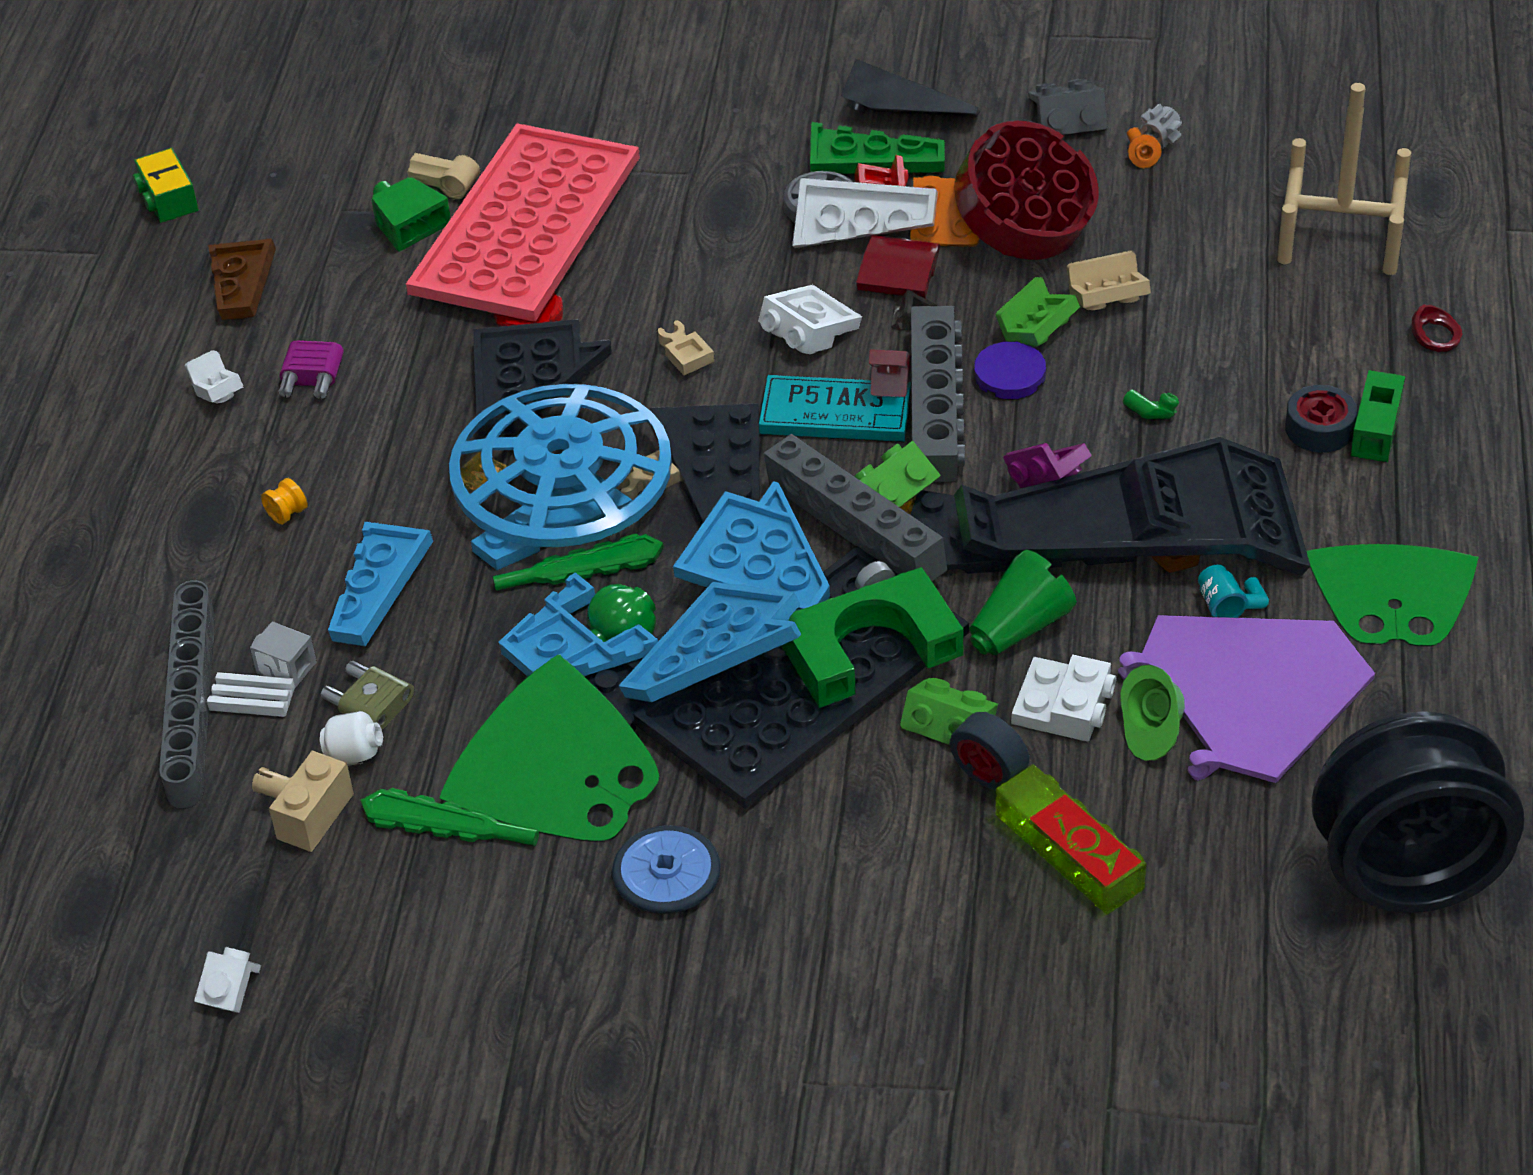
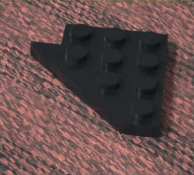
M579 319L473 329L476 416L498 401L521 391L549 385L576 384L612 354L611 340L581 342ZM559 396L537 399V400L525 402V403H523V404H524V405H528V404H530V403L537 402V401H541V400H545V399L558 398ZM543 409L535 410L533 412L537 415ZM506 410L490 419L478 429V436L488 435L496 423L510 412ZM518 418L508 425L501 434L515 433L525 424Z

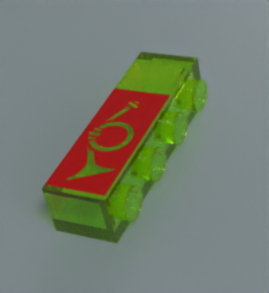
M1033 764L996 788V816L1106 915L1145 889L1146 862L1137 850L1130 849L1119 840L1107 824H1101L1094 818L1080 800L1073 799L1062 790L1058 782L1051 775H1045Z

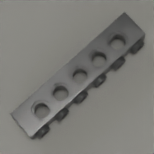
M954 306L911 307L912 441L915 442L941 475L935 482H957V467L965 466V444H957V441H964V419H957V415H963V393H956V390H963V369H955V366H962V344H955V342H962L961 320H954Z
M790 434L764 452L769 485L773 481L778 482L785 497L855 546L860 547L880 562L886 563L896 573H906L922 567L930 580L933 581L947 571L942 536L793 434Z

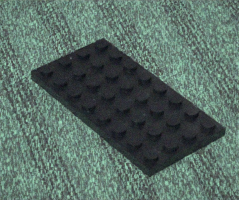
M856 546L825 569L823 573L830 586L829 599L857 590L855 581L859 572L865 566L873 562H879V560ZM952 611L963 627L964 638L969 634V622ZM882 626L863 627L849 633L839 643L855 668L856 695L819 708L782 646H778L656 701L648 702L633 713V717L637 727L746 809L922 671L926 665L911 642L902 633Z

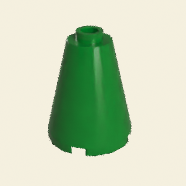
M1024 550L1017 555L970 625L969 630L972 635L970 641L980 653L984 655L987 653L998 655L1069 614L1076 605L1077 600L1074 591L1062 574L1055 578L1047 570L1052 564L1042 556L1029 550Z

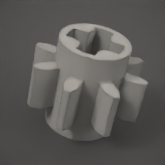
M1158 104L1154 109L1149 108L1140 117L1145 123L1140 128L1141 134L1151 135L1156 138L1161 148H1164L1168 143L1173 144L1181 136L1177 128L1182 124V121H1180L1178 113L1170 107L1162 108L1161 104Z

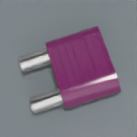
M298 340L291 342L279 377L282 383L279 394L282 397H285V394L286 397H289L294 385L316 386L314 396L320 399V395L321 399L325 398L328 387L335 383L344 354L343 347L335 342Z

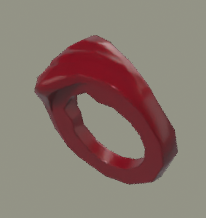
M1423 304L1415 311L1412 317L1413 335L1423 347L1436 352H1448L1458 346L1463 335L1461 326L1443 309ZM1428 323L1442 325L1451 331L1453 338L1447 343H1436L1426 336L1422 327Z

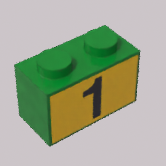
M173 148L134 159L137 173L132 174L136 189L138 193H142L148 212L154 211L160 223L199 211L193 184Z

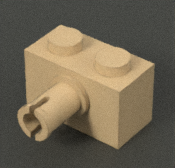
M311 751L291 778L262 767L259 769L260 774H255L252 783L254 792L276 798L269 807L276 838L310 852L313 851L354 794L347 763L315 751Z

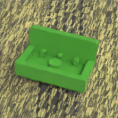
M1035 277L996 312V318L1006 342H1020L1036 347L1045 343L1048 340V336L1058 327L1066 324L1069 321V317L1080 308L1076 295L1049 294L1043 278Z
M911 441L903 448L896 444L881 456V459L884 461L875 469L869 464L854 477L900 508L935 482L941 475L915 442Z
M928 678L908 690L900 726L903 729L949 744L951 735L974 712H987L996 716L998 704L986 700V696L980 692L970 690L962 692L951 688L947 681L938 678Z

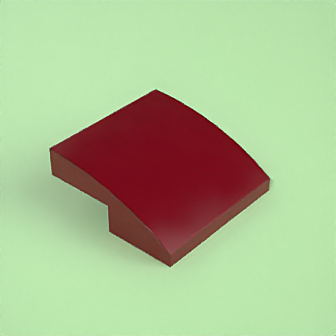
M872 235L860 266L856 281L857 290L926 299L930 278L934 276L940 243Z

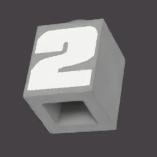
M273 621L262 634L256 636L250 647L257 674L269 677L293 678L295 688L317 663L311 636Z

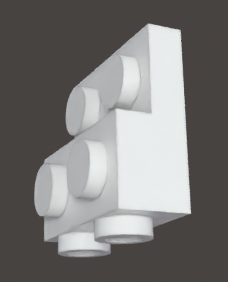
M809 285L764 296L758 322L761 323L765 331L784 338L791 348H796L805 354H814L817 351L832 348L835 335L859 329L862 316L814 285Z
M1072 655L1069 664L1033 657L1012 711L1011 724L1089 742L1094 727L1101 728L1106 711V704H1103L1104 699H1111L1114 693L1116 675L1110 674L1111 663Z

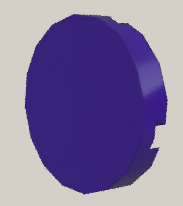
M1000 342L990 345L982 350L975 360L976 383L980 389L986 393L988 389L994 392L995 397L1019 399L1032 395L1037 391V386L1041 383L1043 385L1046 379V362L1040 351L1024 343Z

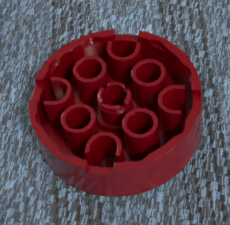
M1007 121L988 128L986 133L975 140L956 174L954 194L962 219L983 242L1006 256L1039 260L1061 254L1077 240L1097 207L1099 197L1098 182L1089 160L1081 150L1076 152L1070 145L1062 140L1064 135L1042 124L1028 121Z

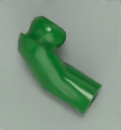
M1132 389L1125 394L1123 404L1144 419H1170L1177 413L1176 407L1179 404V399L1171 393H1162L1159 401H1150Z

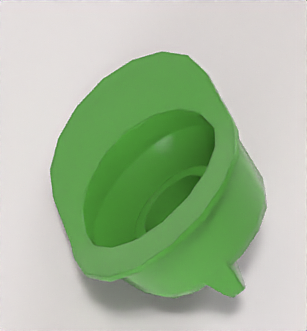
M1142 665L1132 670L1125 678L1120 692L1121 707L1128 748L1136 757L1144 761H1153L1165 756L1174 746L1179 734V723L1185 710V699L1180 688L1172 682L1171 677L1162 668L1154 665Z

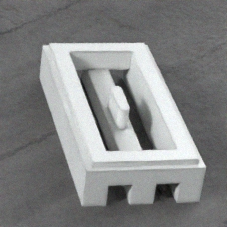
M217 672L215 677L217 684H213L211 688L212 696L208 697L207 704L209 711L285 717L295 685L293 678Z

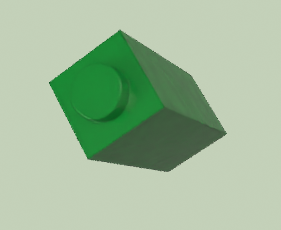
M1368 370L1354 428L1351 456L1388 462L1402 404L1405 376Z

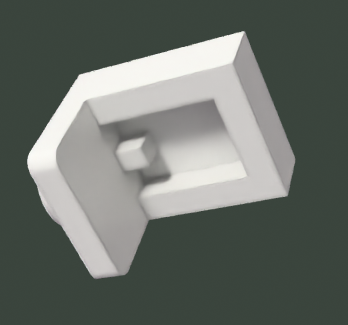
M212 350L185 364V369L196 395L214 403L225 402L234 396L233 392L243 388L239 375L225 369L217 351Z
M225 947L223 955L208 951L194 1001L239 1013L250 973H259L261 965L249 962L250 953L228 947Z

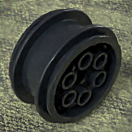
M1410 712L1390 716L1359 729L1345 739L1331 753L1323 765L1314 786L1311 801L1312 815L1316 827L1328 842L1327 855L1332 873L1342 887L1377 908L1393 912L1417 913L1455 905L1476 895L1492 884L1512 861L1523 833L1525 821L1521 799L1515 788L1505 779L1504 759L1493 739L1472 724L1457 717L1437 712Z

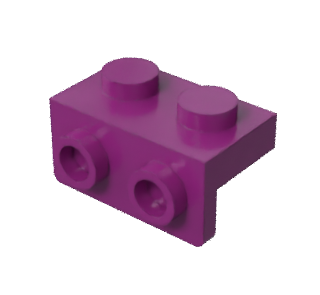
M1047 443L1009 452L1003 456V459L1008 466V473L1011 478L1017 482L1020 488L1076 475L1082 470L1080 464L1092 455L1085 443L1054 451L1051 450Z

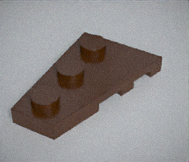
M272 238L208 245L212 259L211 269L215 279L214 289L217 309L221 319L255 317L276 251Z

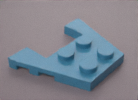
M575 572L565 580L566 587L559 594L553 591L544 599L546 606L535 616L529 613L499 641L501 654L526 676L531 675L540 666L558 654L573 665L583 676H587L644 658L658 643V640L639 624L623 631L606 642L599 639L571 615V613L589 604L595 595L594 587Z

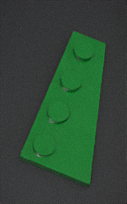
M811 122L810 172L855 173L858 163L891 169L895 155L903 156L904 169H907L908 172H945L944 140L904 134L895 139L890 138L883 131L871 130L870 135L852 133V127L838 126L837 130L823 129V123Z

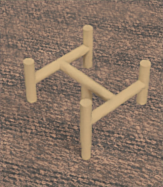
M1362 83L1351 85L1338 198L1301 195L1306 141L1301 138L1292 141L1290 169L1285 203L1282 207L1277 257L1278 262L1281 264L1291 262L1298 209L1389 217L1383 272L1388 275H1393L1397 272L1411 151L1406 148H1401L1397 151L1391 204L1353 200L1364 112L1365 85Z

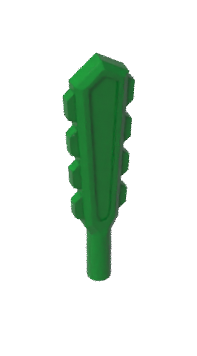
M632 534L621 537L620 541L617 542L606 541L595 544L591 549L579 548L571 550L565 556L553 555L545 557L542 562H538L530 568L492 576L495 591L533 582H549L553 585L565 583V580L575 572L583 579L591 578L596 573L607 575L617 573L623 568H630L631 570L644 568L650 563H655L664 545L663 542L647 534Z
M396 788L389 790L379 789L360 800L368 822L375 823L376 827L392 829L398 826L404 827L406 832L418 834L423 831H430L434 836L443 838L456 835L462 841L474 842L478 839L498 838L536 846L539 839V830L498 822L492 816L486 815L484 810L476 808L464 810L461 809L460 804L448 801L440 804L436 803L432 797L424 795L412 797L408 796L407 791Z

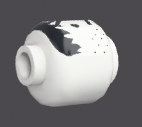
M362 711L335 715L327 721L325 728L320 732V745L323 754L346 762L347 766L372 761L377 754L378 746H381L383 743V733L380 725L377 722L374 723L371 717Z

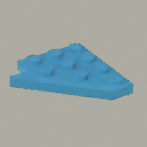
M775 481L772 482L759 502L725 491L673 566L674 577L704 587H708L712 582L794 592L800 602V606L796 610L824 602L830 597V586L779 483Z
M712 582L620 683L619 688L625 698L653 702L797 639L801 632L795 622L788 620L800 606V602L794 592Z

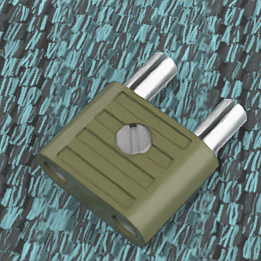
M350 661L346 666V672L358 678V680L345 693L326 686L321 692V697L337 705L338 711L342 714L358 711L367 713L374 723L377 722L381 729H384L409 703L414 694V686L375 666L367 668L355 661Z

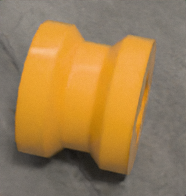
M285 478L279 482L277 489H269L261 495L264 509L280 525L289 521L292 513H300L308 506L303 491L290 478Z

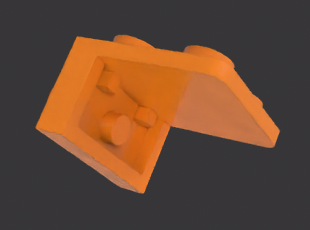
M937 176L914 177L913 187L937 189L938 196L934 226L911 229V240L940 243V246L975 247L978 245L979 237L968 227L958 210L954 194L955 178H940Z

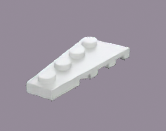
M800 178L793 247L800 248L934 226L938 191L937 189Z

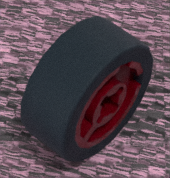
M1330 385L1303 387L1293 393L1287 402L1285 431L1289 439L1300 448L1323 453L1340 450L1348 445L1353 438L1357 419V405L1349 394L1339 388Z
M974 712L954 731L950 738L951 752L958 765L973 780L992 790H1005L1028 767L1030 757L1020 735L1005 721L990 713Z

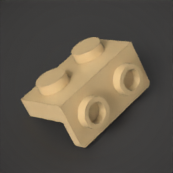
M1133 251L1067 265L1070 295H1076L1079 305L1087 310L1102 309L1106 307V303L1114 301L1131 303L1140 299L1139 296L1151 294L1149 279L1138 272L1136 254Z

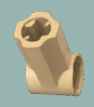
M415 153L410 159L408 170L409 177L425 185L439 187L445 195L452 199H462L480 175L479 165L472 158L465 155H459L453 161Z

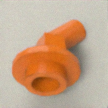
M1137 127L1128 130L1127 136L1130 140L1128 157L1130 161L1141 168L1151 167L1156 164L1161 155V145L1158 140L1151 135H1142Z

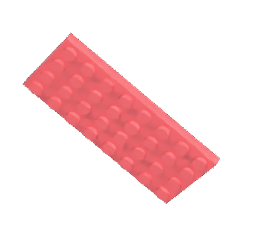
M516 124L407 281V295L535 322L639 160V147Z

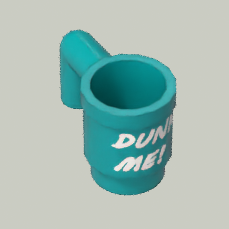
M1222 565L1209 566L1198 577L1200 593L1213 617L1237 618L1246 609H1263L1269 604V598L1256 577H1251L1244 582V587L1248 594L1241 590L1233 574Z

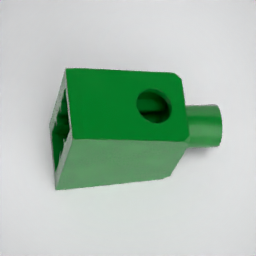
M407 177L394 185H390L387 181H381L374 187L371 200L376 224L398 252L442 230L451 219L448 198L412 177Z

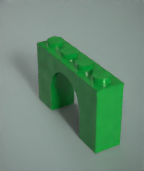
M920 567L794 611L788 621L796 623L801 635L797 639L781 645L818 707L821 708L856 695L855 668L839 644L849 633L869 626H882L894 629L908 638L926 667L931 668L963 656V627L924 569Z

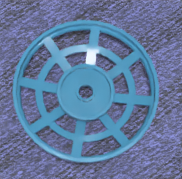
M558 384L521 391L498 401L482 411L459 435L452 449L449 472L451 488L456 502L464 514L478 527L496 537L513 543L534 547H564L603 539L622 531L638 521L662 496L670 479L672 459L669 438L663 425L640 402L625 394L603 387L585 384ZM570 396V398L545 399V400H541V401H537V402L530 403V404H528V405H524V404H523V403H525V402H529V401H533V400H537V399H542V398H547V397ZM587 397L604 399L622 405L633 412L620 415L603 404L585 399ZM565 406L561 416L541 419L533 412L547 407ZM582 407L599 412L608 417V419L591 424L577 416ZM506 410L510 412L496 423L485 439L469 441L474 433L490 419ZM518 418L527 425L518 437H499L503 430ZM648 422L652 426L659 442L660 454L658 461L637 454L636 437L630 425ZM619 428L625 439V450L603 446L601 434ZM558 449L564 450L561 454L551 453ZM493 450H514L515 462L502 471L497 472L492 459ZM481 452L482 469L487 481L470 494L465 488L460 474V456L462 454ZM603 459L620 463L614 473L605 481L600 483L594 476L601 467ZM633 467L654 473L652 480L643 492L620 510L608 495L625 480ZM521 475L530 483L538 486L536 495L521 491L508 484V482ZM580 483L585 488V491L571 495L552 496L554 488H567ZM498 491L501 495L516 503L533 507L529 526L499 518L485 510L480 504L494 492ZM594 501L605 516L596 521L577 526L544 528L548 509L571 508Z

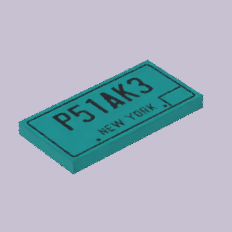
M768 375L759 420V434H793L794 436L905 442L911 398V382H908L906 396L892 397L872 395L870 392L871 380Z

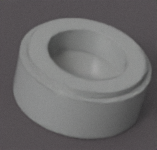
M880 561L873 562L859 572L855 581V587L860 589L894 577L895 574L886 563Z

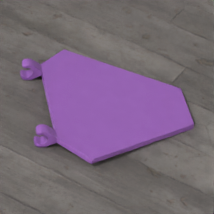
M1163 615L1157 616L1143 652H1126L1122 654L1119 660L1123 667L1118 669L1119 675L1125 680L1128 674L1137 667L1154 665L1162 668L1171 677L1172 682L1180 688L1185 699L1183 717L1207 749L1194 751L1189 756V760L1193 765L1188 767V772L1193 779L1202 780L1218 768H1224L1274 783L1278 782L1375 677L1374 671L1334 621Z

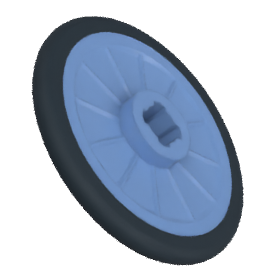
M657 826L635 834L622 845L614 858L612 877L619 894L631 905L652 913H675L699 904L710 895L719 880L721 862L714 845L702 834L682 826Z

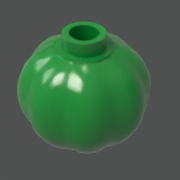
M621 584L608 585L601 588L592 597L587 611V623L590 631L603 642L638 624L653 635L656 626V617L653 612L656 610V606L651 597L639 587L633 589Z

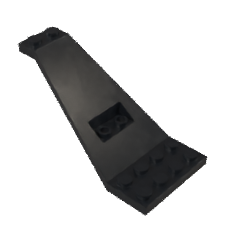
M1222 437L995 496L961 485L954 494L963 549L995 560L1014 559L1024 550L1035 552L1045 559L1241 554L1248 559H1255L1272 565L1279 570H1286L1300 576L1311 567L1281 460Z

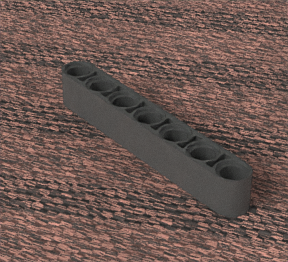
M198 580L186 581L180 584L174 592L159 768L168 802L171 806L183 809L197 804L203 795L209 714L207 700L210 696L215 614L208 587L205 583Z

